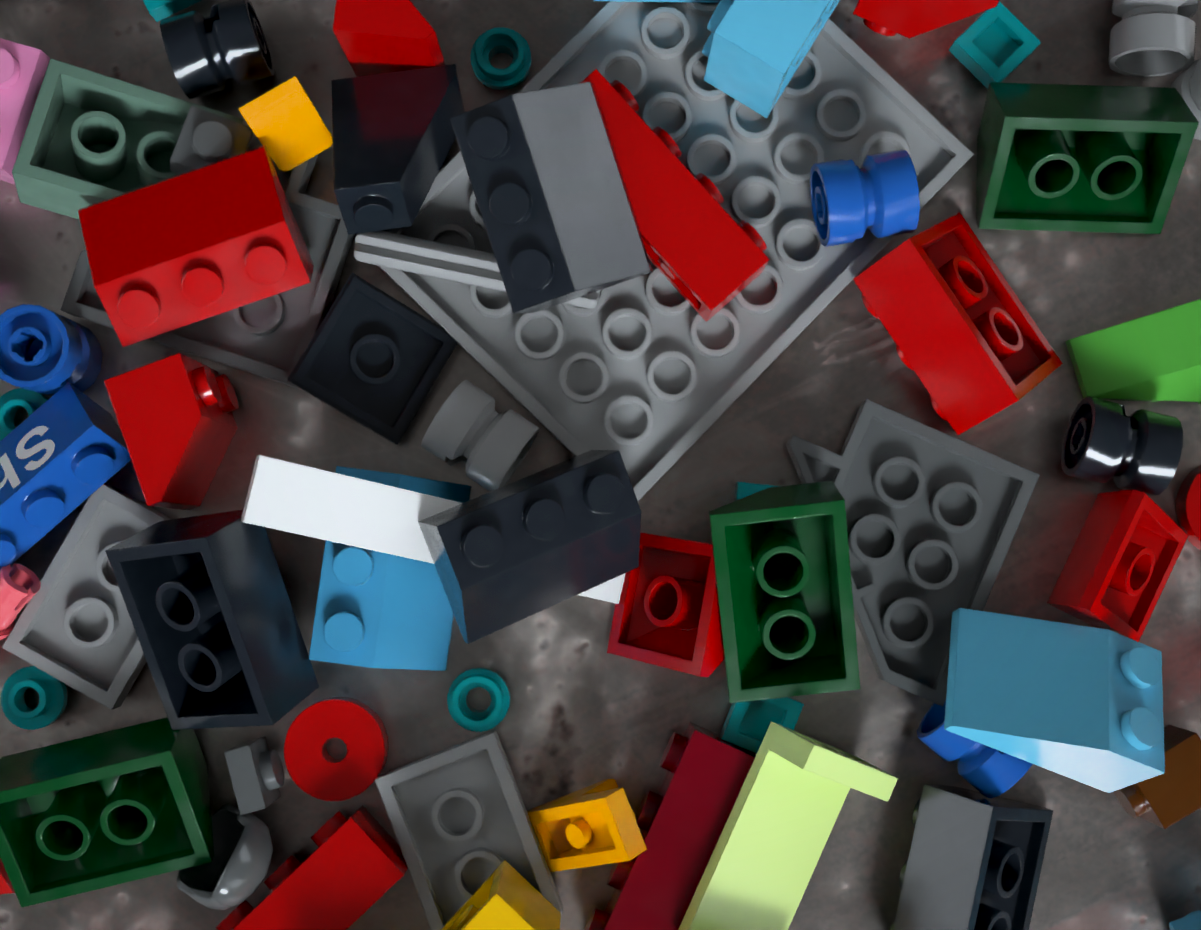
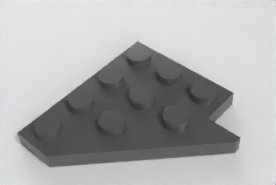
M318 154L286 172L281 171L272 160L314 264L311 282L147 340L295 387L287 382V379L330 309L355 234L348 235L339 205L305 194ZM85 249L80 253L60 310L114 329L94 288Z
M866 399L860 405L839 455L795 435L789 437L786 446L801 484L833 481L845 499L854 617L878 678L943 707L947 693L952 612L958 608L983 611L1040 475Z

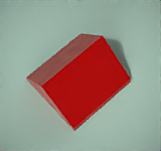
M336 0L333 32L356 77L446 65L435 30L410 0Z
M1130 489L1098 493L1047 604L1096 628L1109 629L1139 642L1188 535L1144 492Z

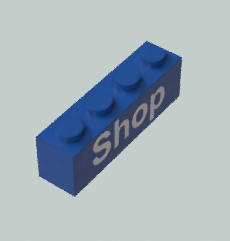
M69 382L0 441V570L3 566L12 565L131 460L122 432L112 415Z

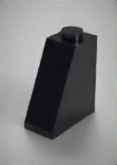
M455 64L331 80L333 189L348 235L412 226L456 139L450 118L465 113Z

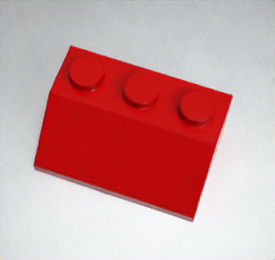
M265 145L78 210L94 288L123 347L311 282L314 268L313 261Z
M960 212L908 238L853 279L862 292V300L865 307L874 317L880 319L896 343V350L901 361L908 368L915 371L930 394L934 410L943 420L950 423L957 435L962 434L1019 401L1063 364Z

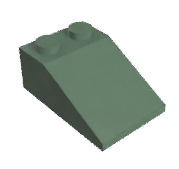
M50 58L12 170L20 203L80 220L78 213L80 208L179 175L170 171V159L191 105L243 124V119Z

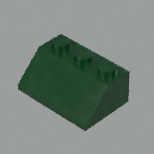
M990 82L977 136L976 224L978 229L1161 234L1199 122L1176 88Z
M833 481L766 488L709 511L729 703L860 689L845 499Z
M168 717L3 756L0 759V858L22 908L209 863L213 860L214 844L208 771L194 729L172 730Z

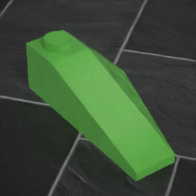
M1201 299L1065 341L1083 398L1090 396L1102 400L1143 402L1186 401L1201 404Z

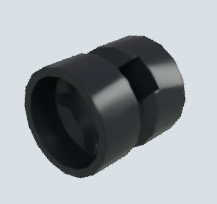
M228 0L214 4L211 7L210 16L206 18L194 10L160 21L161 35L166 54L180 87L189 99L225 90L226 81L229 78L242 85L274 75L270 50L250 0Z
M1090 396L1083 398L1074 410L1066 429L1061 458L1063 471L1068 476L1097 483H1106L1113 476L1114 483L1118 488L1134 489L1150 496L1160 495L1173 479L1180 462L1183 448L1181 421L1173 416L1144 409L1136 410L1130 416H1126L1123 404Z

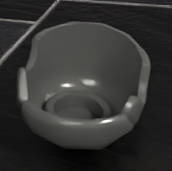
M229 804L222 806L211 816L214 844L212 862L180 869L177 876V887L195 901L210 909L226 910L242 903L252 895L268 875L274 850L269 828L266 824L251 813L240 816L239 808Z

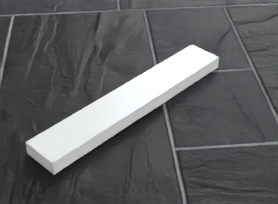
M257 455L241 521L434 564L418 522L462 503ZM626 573L578 595L619 604Z

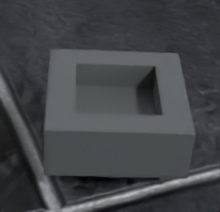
M191 105L170 159V171L182 174L247 152L252 141L253 131L246 125Z
M265 736L240 743L224 752L240 816L265 809L281 797L279 787L284 785L283 766L275 749H268Z

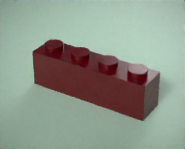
M689 722L684 735L677 732L673 733L660 762V767L667 770L658 793L650 790L646 792L635 816L647 850L630 861L613 864L607 880V885L615 888L605 911L597 907L594 908L584 930L679 929L756 753L722 740L720 735L692 722Z

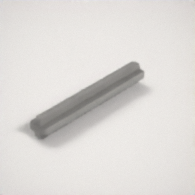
M386 231L357 233L354 258L357 261L506 292L493 253ZM601 290L562 304L593 309L598 304Z

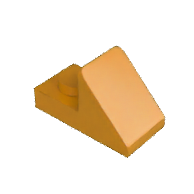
M297 75L238 108L263 146H266L272 160L283 172L295 168L333 145L331 133L314 107Z
M605 779L527 811L550 872L630 861L647 850L623 787L618 788L617 782L614 779Z

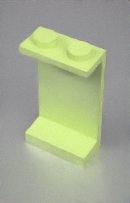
M771 721L678 930H788L850 788L888 802L898 778L854 754Z

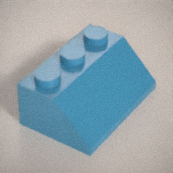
M336 466L335 471L338 474L461 503L469 501L472 486L341 466ZM326 540L308 660L368 668L446 671L454 614L435 564Z

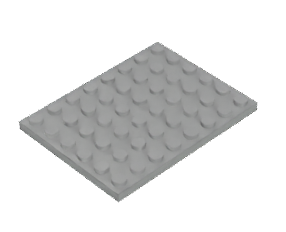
M609 1L519 92L523 93L579 84L595 69L609 83H612L614 80L620 81L636 99L639 105V110L636 113L651 130L659 126L673 138L682 153L678 159L695 177L697 174L702 173L714 183L724 198V203L721 204V207L736 223L745 220L760 234L767 246L763 253L770 259L763 272L707 322L650 259L653 272L602 289L598 304L593 309L561 303L535 313H513L507 292L378 266L575 457L590 450H619L637 501L651 489L894 237L877 238L867 228L863 238L856 239L853 243L824 247L818 238L811 208L810 172L813 164L839 159H852L860 169L865 157L869 154L900 149L906 150L912 159L916 171L921 210L974 155L830 19L825 24L767 118L704 81L708 57L702 54V50L711 34V31L707 29L708 23L719 3ZM461 151L437 174L412 226L382 230L493 253Z

